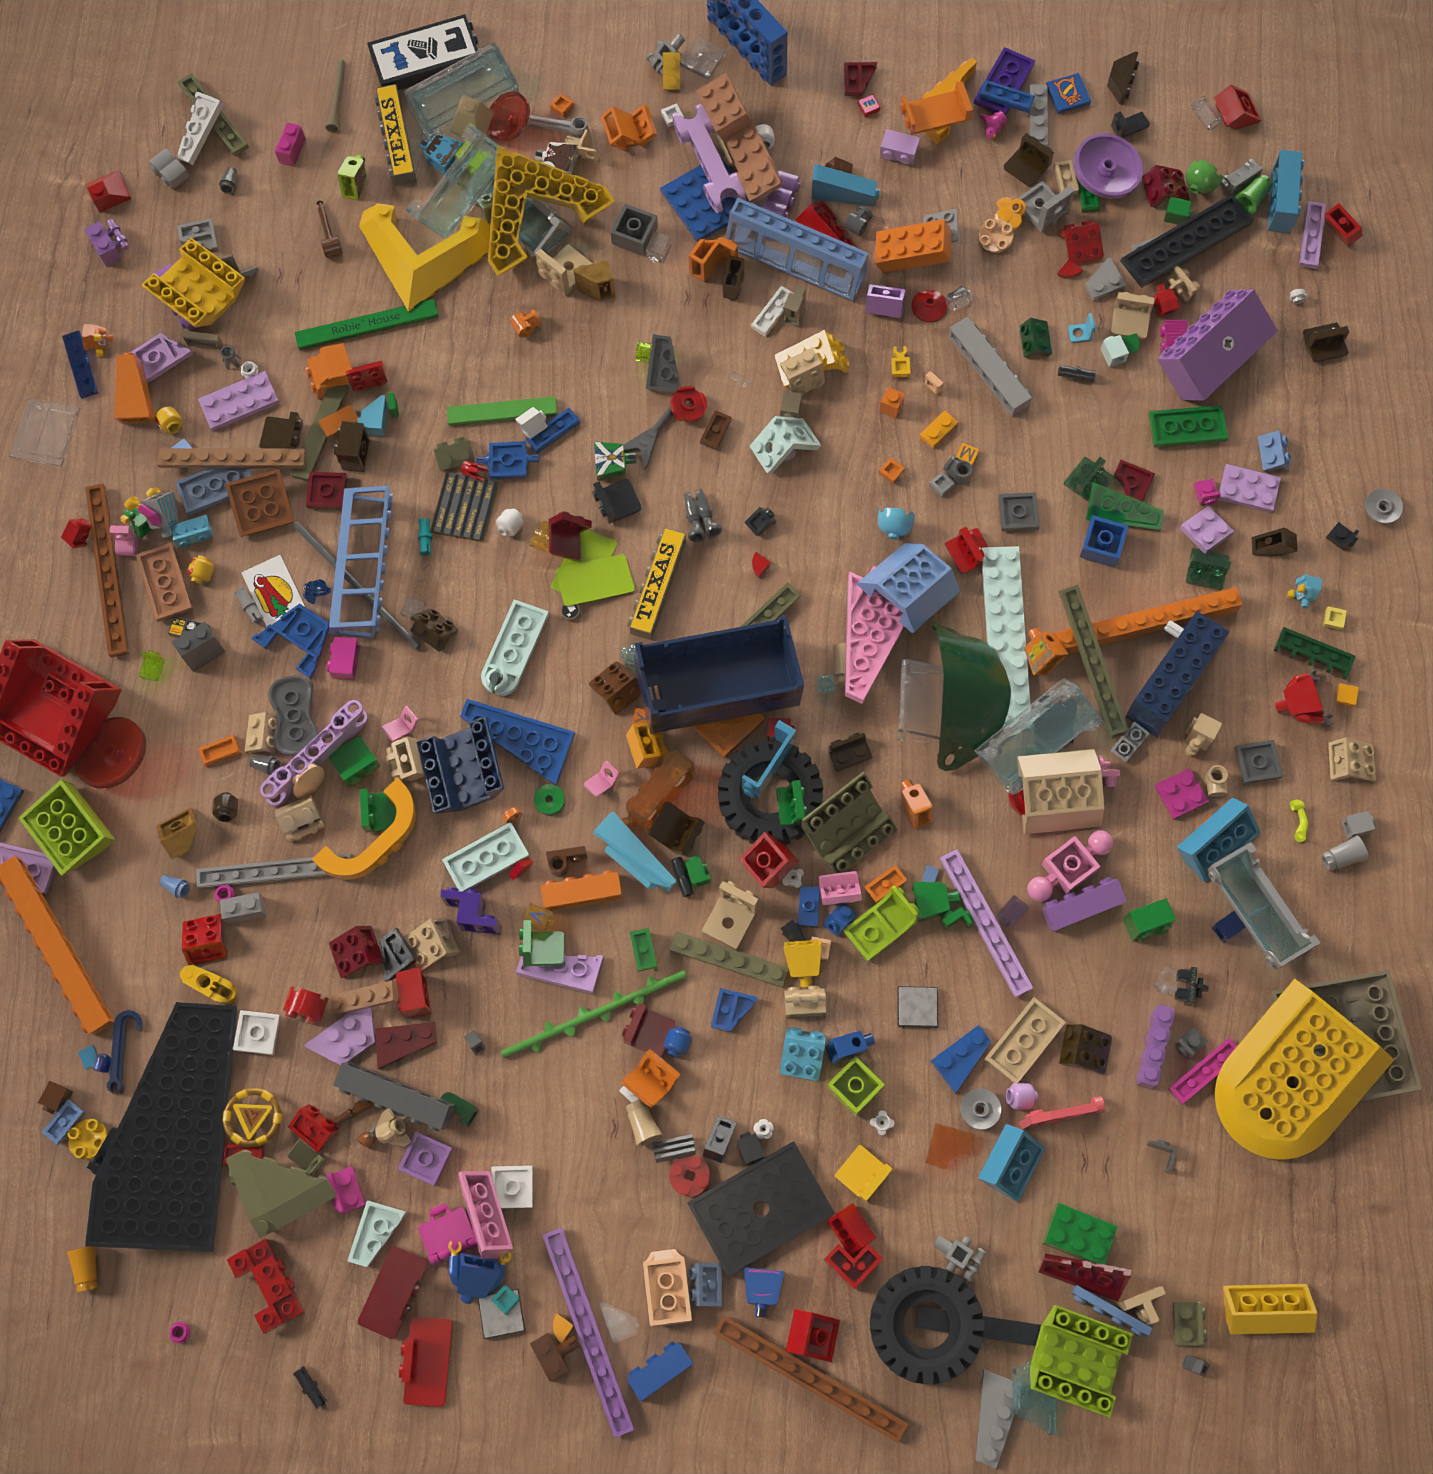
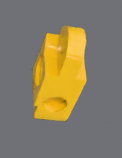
M194 965L185 966L180 971V978L184 984L220 1005H230L237 998L238 991L236 986L227 979ZM210 979V985L203 988V982ZM224 990L229 991V995L227 997L222 996V992Z

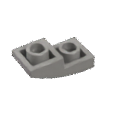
M1134 721L1110 751L1126 763L1150 733Z

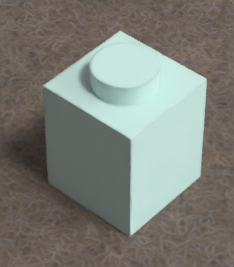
M1120 335L1110 336L1102 343L1101 351L1109 368L1126 362L1129 352Z

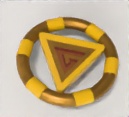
M248 1088L236 1093L227 1103L223 1113V1126L226 1134L233 1142L243 1147H257L269 1142L275 1136L281 1124L282 1112L280 1104L274 1095L264 1089ZM257 1095L270 1102L272 1106L236 1103L248 1096ZM233 1108L247 1139L242 1138L232 1129L230 1122ZM274 1110L271 1129L265 1135L252 1140L270 1112Z

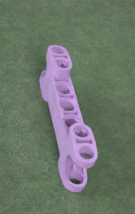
M698 104L695 106L697 115L693 119H684L677 112L672 114L673 124L681 144L690 142L709 183L703 185L705 195L714 211L720 213L723 211L721 201L724 198L733 197L736 200L740 198L746 201V195L737 174L728 175L709 135L715 132V129L704 106Z
M356 700L347 702L332 716L331 723L285 767L276 769L262 783L260 793L271 806L279 807L294 795L292 779L296 775H301L312 763L319 766L344 741L351 740L367 724L368 715L363 710L360 702ZM352 705L359 706V709H356L351 713L349 712V708ZM363 714L364 720L362 722H357V720ZM333 737L330 743H325L327 738ZM319 751L317 756L311 757L312 752ZM300 764H305L302 770H297ZM267 786H273L266 795L264 793L265 788ZM278 795H281V798L278 802H271V799H274Z

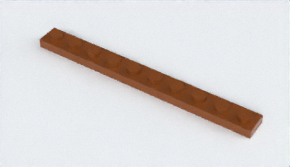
M102 483L87 486L85 490L90 525L92 526L91 533L109 657L112 658L129 654L113 536L110 533L111 522L106 486Z
M724 1315L713 1333L899 1443L908 1423Z

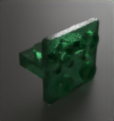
M1084 457L1064 481V485L1089 502L1092 482L1107 488L1114 480V476L1105 470L1106 460L1099 457L1094 463L1087 457Z
M1192 548L1185 582L1222 590L1226 574L1231 565L1229 556L1211 551L1205 554L1200 549Z

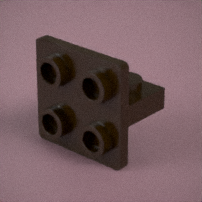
M1336 322L1304 329L1303 335L1314 363L1348 355L1349 352L1345 343V339L1349 334L1348 326L1340 327Z
M434 609L416 613L410 618L414 621L410 631L438 652L443 651L450 635L457 633L459 630L454 626L453 622L440 616V613Z

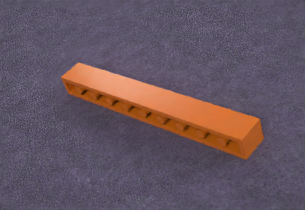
M1237 587L1094 622L1092 626L1100 647L1165 631L1164 628L1170 620L1180 627L1185 626L1196 611L1209 619L1237 613L1242 606V601ZM1071 628L1054 632V635L1068 654L1079 652Z
M14 855L0 864V883L4 884L7 889L5 891L6 896L9 900H13L16 905L14 907L16 913L24 919L26 931L33 935L35 947L42 951L44 963L51 967L53 979L60 983L63 988L61 990L62 995L71 1002L73 1014L80 1018L82 1030L86 1034L95 1036L113 1025L114 1019L23 859Z

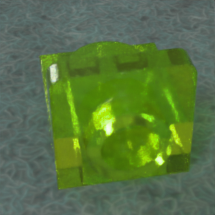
M142 651L143 662L138 676L141 679L159 682L164 659L156 651Z

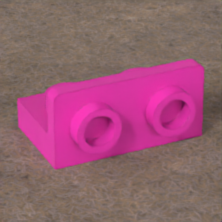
M353 1166L333 1174H327V1178L337 1194L332 1200L335 1211H339L340 1214L344 1215L366 1205Z

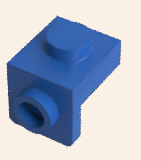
M841 903L830 913L824 922V926L838 937L858 914L847 904Z

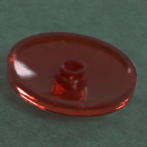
M112 717L106 719L74 763L78 777L87 785L96 789H109L122 784L136 772L143 761L146 752L145 734L135 722L128 718Z

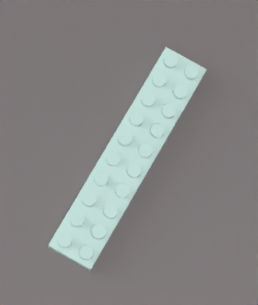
M1019 546L982 548L985 555L982 562L987 644L1000 658L1011 687L1008 715L1002 730L1031 729L1028 665L1024 650L1026 636Z

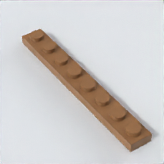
M159 448L157 465L159 468H305L306 450Z

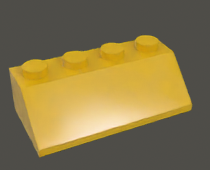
M1307 1284L1223 1286L1225 1318L1230 1334L1315 1333L1318 1313Z

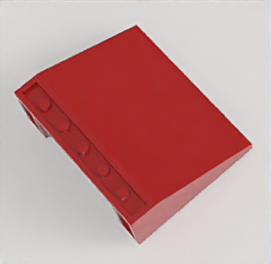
M35 639L5 640L0 652V742L56 775L65 777L114 709L122 689Z

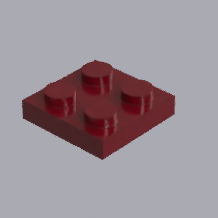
M310 472L306 507L310 509H342L344 489L347 485V474Z

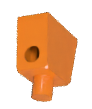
M911 780L903 781L900 784L902 788V804L914 829L932 823L933 807L921 785H913Z

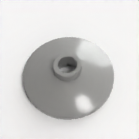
M1377 489L1366 498L1365 510L1374 521L1388 524L1396 521L1401 516L1403 503L1395 492L1388 489Z
M978 1088L969 1091L963 1097L960 1111L962 1118L969 1126L983 1130L997 1123L1001 1115V1104L993 1092ZM981 1106L984 1112L980 1114L976 1111V1108Z

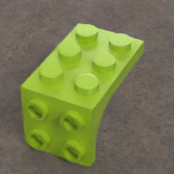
M892 886L882 900L843 930V933L867 962L917 924L919 910L913 903L910 904L906 900L907 896L900 887L897 889L896 886Z

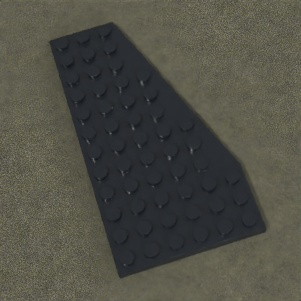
M175 1003L134 1095L92 1182L85 1247L213 1252L225 1137L223 1113L229 1097L237 1006Z

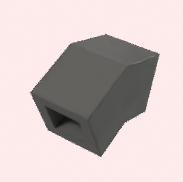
M474 1030L464 1036V1039L476 1056L486 1050V1047Z
M1186 1355L1181 1367L1205 1378L1210 1365L1193 1356Z

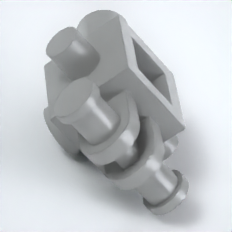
M678 33L671 42L667 40L663 42L658 41L655 45L657 49L654 52L657 57L655 58L650 53L646 60L651 63L653 69L656 68L658 74L661 73L663 75V52L680 53L681 57L682 53L678 49L686 39Z
M939 1235L933 1246L946 1254L944 1259L949 1262L946 1270L953 1273L956 1267L960 1270L966 1267L967 1271L962 1278L971 1283L974 1274L979 1272L977 1268L979 1266L982 1267L984 1264L982 1261L988 1253L979 1248L974 1257L972 1255L974 1251L969 1248L972 1242L969 1238L964 1237L962 1242L955 1240L951 1243ZM969 1259L973 1261L971 1265L967 1263Z

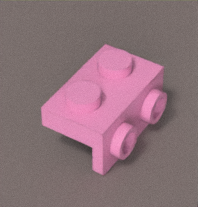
M857 871L819 876V888L823 905H834L844 902L852 903L862 900Z

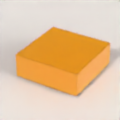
M1339 683L1335 703L1355 707L1359 687Z

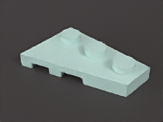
M367 1200L348 1262L369 1267L407 1212Z

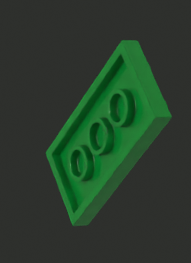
M1222 405L1149 411L1148 416L1153 447L1226 442L1228 439Z

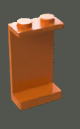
M963 81L956 82L955 91L908 102L906 95H903L899 104L900 113L904 114L905 127L906 129L909 128L911 135L970 121L973 113Z

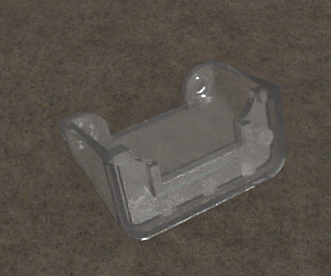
M902 659L900 666L897 741L939 743L942 716L943 667L911 659Z

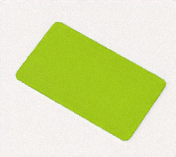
M586 530L580 533L581 559L573 561L564 558L560 567L611 557L617 546V541L591 530ZM555 576L551 588L561 592L557 577Z
M624 554L560 567L555 570L565 606L625 594L635 590Z

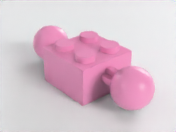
M1095 831L1090 835L1088 846L1086 847L1081 844L1076 836L1071 838L1044 859L1042 866L1050 875L1046 878H1033L1027 887L1029 896L1038 902L1046 901L1051 897L1053 886L1056 884L1059 885L1065 894L1073 891L1098 871L1100 865L1093 856L1095 854L1106 855L1112 850V836L1106 831Z

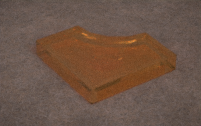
M936 1123L925 1164L945 1169L953 1157L970 1155L975 1134Z

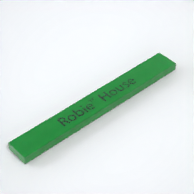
M431 299L419 302L410 312H408L405 306L294 333L298 349L303 350L439 316L435 300Z

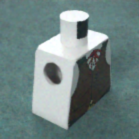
M550 142L546 151H536L535 160L572 174L579 155L577 144Z

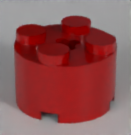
M291 986L282 1009L286 1012L285 1016L293 1019L299 1016L305 1018L304 1022L316 1025L317 1021L321 1022L329 998L325 997L322 1000L320 999L321 994L299 988L298 992L293 991L294 987Z

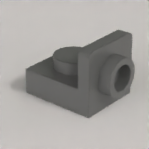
M1193 1027L1175 1045L1180 1055L1190 1059L1207 1041Z

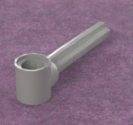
M529 114L523 116V124L567 131L576 138H582L584 131H589L587 120L584 117H577L570 122Z

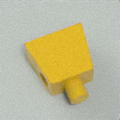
M822 940L784 942L783 947L791 977H800L801 987L812 986V976H818L820 973Z

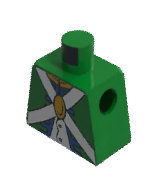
M594 442L597 480L625 474V464H636V453H624V444Z

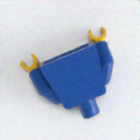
M452 1241L448 1243V1248L451 1251L448 1272L452 1284L456 1286L457 1293L462 1295L461 1301L463 1303L471 1304L474 1297L486 1298L489 1292H492L502 1284L506 1270L505 1263L511 1260L510 1252L506 1253L504 1259L500 1256L497 1258L498 1260H482L480 1256L460 1253V1256H458V1252L462 1248L461 1243L458 1241V1248L456 1250L451 1248Z

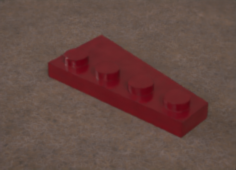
M1045 1253L1038 1272L1119 1301L1131 1277L1132 1270Z

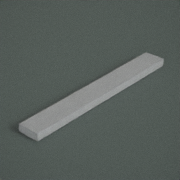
M352 853L337 855L344 859L353 858ZM313 857L196 869L197 889L218 888L222 885L237 886L325 877L329 875L313 862Z

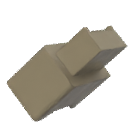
M797 285L794 294L789 293L783 306L784 323L795 327L799 326L805 313V287Z

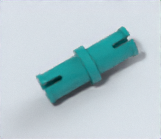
M421 518L418 520L419 534L417 535L420 544L419 554L423 556L424 552V556H430L432 554L430 519Z

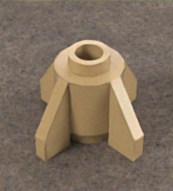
M390 1108L383 1111L375 1129L377 1139L384 1144L389 1143L399 1146L410 1144L411 1140L408 1135H403L406 1130L405 1123L411 1117L394 1118L395 1115Z

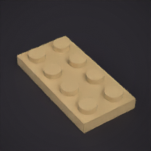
M1033 997L984 1060L1012 1083H1018L1066 1022Z

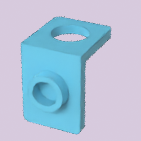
M1092 313L1088 314L1085 324L1068 326L1071 343L1090 341L1093 333L1096 332V323L1093 321ZM1080 329L1083 332V336L1075 337L1073 331Z

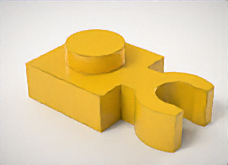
M896 346L893 348V356L895 358H891L892 377H910V357H905L907 354L906 346H903V352L901 353L897 352Z

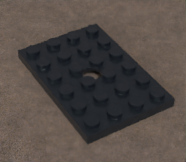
M794 1141L687 1203L728 1277L835 1215L834 1210ZM757 1201H765L769 1205V1212L766 1216L759 1217L754 1214L753 1206Z

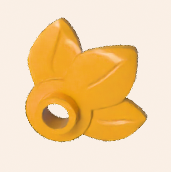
M1002 198L996 202L999 210L996 212L994 219L1003 220L1011 224L1013 231H1015L1022 223V215L1026 211V204L1021 199ZM1018 204V205H1019V209H1018V210H1014L1015 205Z

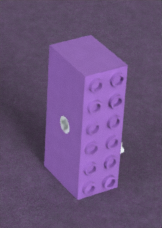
M1254 289L1229 290L1220 301L1212 305L1211 310L1201 315L1200 320L1188 327L1187 332L1178 337L1171 347L1166 348L1157 359L1182 400H1205L1278 331Z

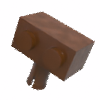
M546 1333L530 1343L549 1382H553L570 1371L564 1356L581 1347L579 1342L570 1346V1344L577 1341L575 1335L559 1345L555 1343L551 1333Z

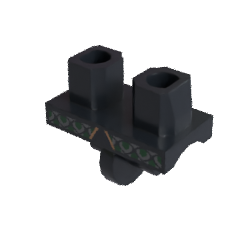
M1198 967L1179 969L1177 971L1176 981L1186 982V989L1176 988L1174 999L1184 1002L1185 1006H1191L1194 1003L1195 991L1196 998H1202V992H1208L1209 986L1203 985L1204 978L1199 977L1196 984Z

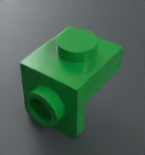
M960 907L954 912L950 910L942 916L944 919L941 921L944 930L960 920L963 921L967 928H970L973 924V917L968 910L964 911Z

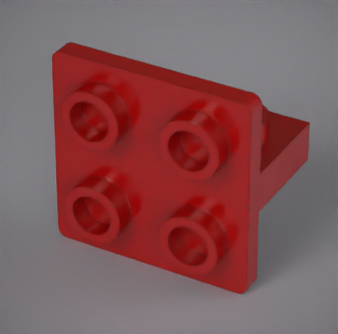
M966 526L959 530L957 537L945 542L948 552L962 575L982 566L985 557L982 548H986L988 545L978 528L969 531Z

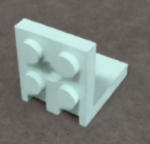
M775 416L750 445L751 450L767 474H772L793 449L818 450L821 447V444L803 418ZM771 443L773 444V446H772V452L770 451V448H769Z

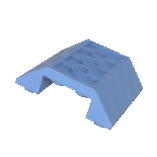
M904 543L857 583L870 597L878 591L903 613L899 622L911 633L918 630L960 592L952 568L924 544Z

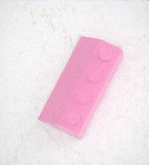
M461 1171L458 1173L459 1184L482 1260L497 1259L512 1250L513 1247L490 1171Z

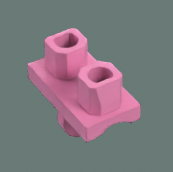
M1098 756L1102 777H1104V786L1116 787L1117 776H1120V770H1104V767H1110V761H1103V756Z

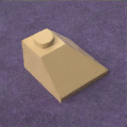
M463 95L449 132L482 145L494 112L481 102Z

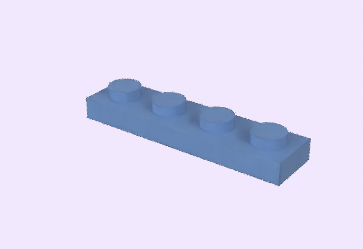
M1078 1285L1073 1287L1070 1294L1075 1296L1074 1300L1082 1305L1090 1304L1093 1306L1092 1310L1102 1316L1104 1314L1111 1316L1112 1322L1121 1327L1125 1324L1131 1328L1130 1332L1142 1338V1335H1150L1152 1330L1150 1326Z

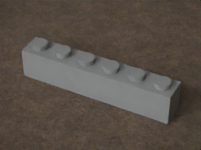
M966 317L951 326L948 337L1008 413L1013 417L1029 407L1032 399L1030 391L1024 388L1019 377L1010 371L1007 362L1002 361L998 351L989 344L987 337L979 332L976 323Z

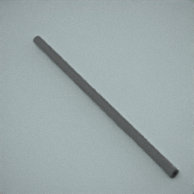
M296 522L293 527L336 569V559L299 522ZM345 569L344 579L354 589L364 588ZM360 594L372 607L374 606V597L371 594ZM382 605L381 609L377 608V612L415 650L421 647Z

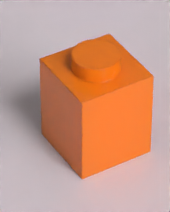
M888 387L881 400L880 412L896 419L904 404L905 394Z

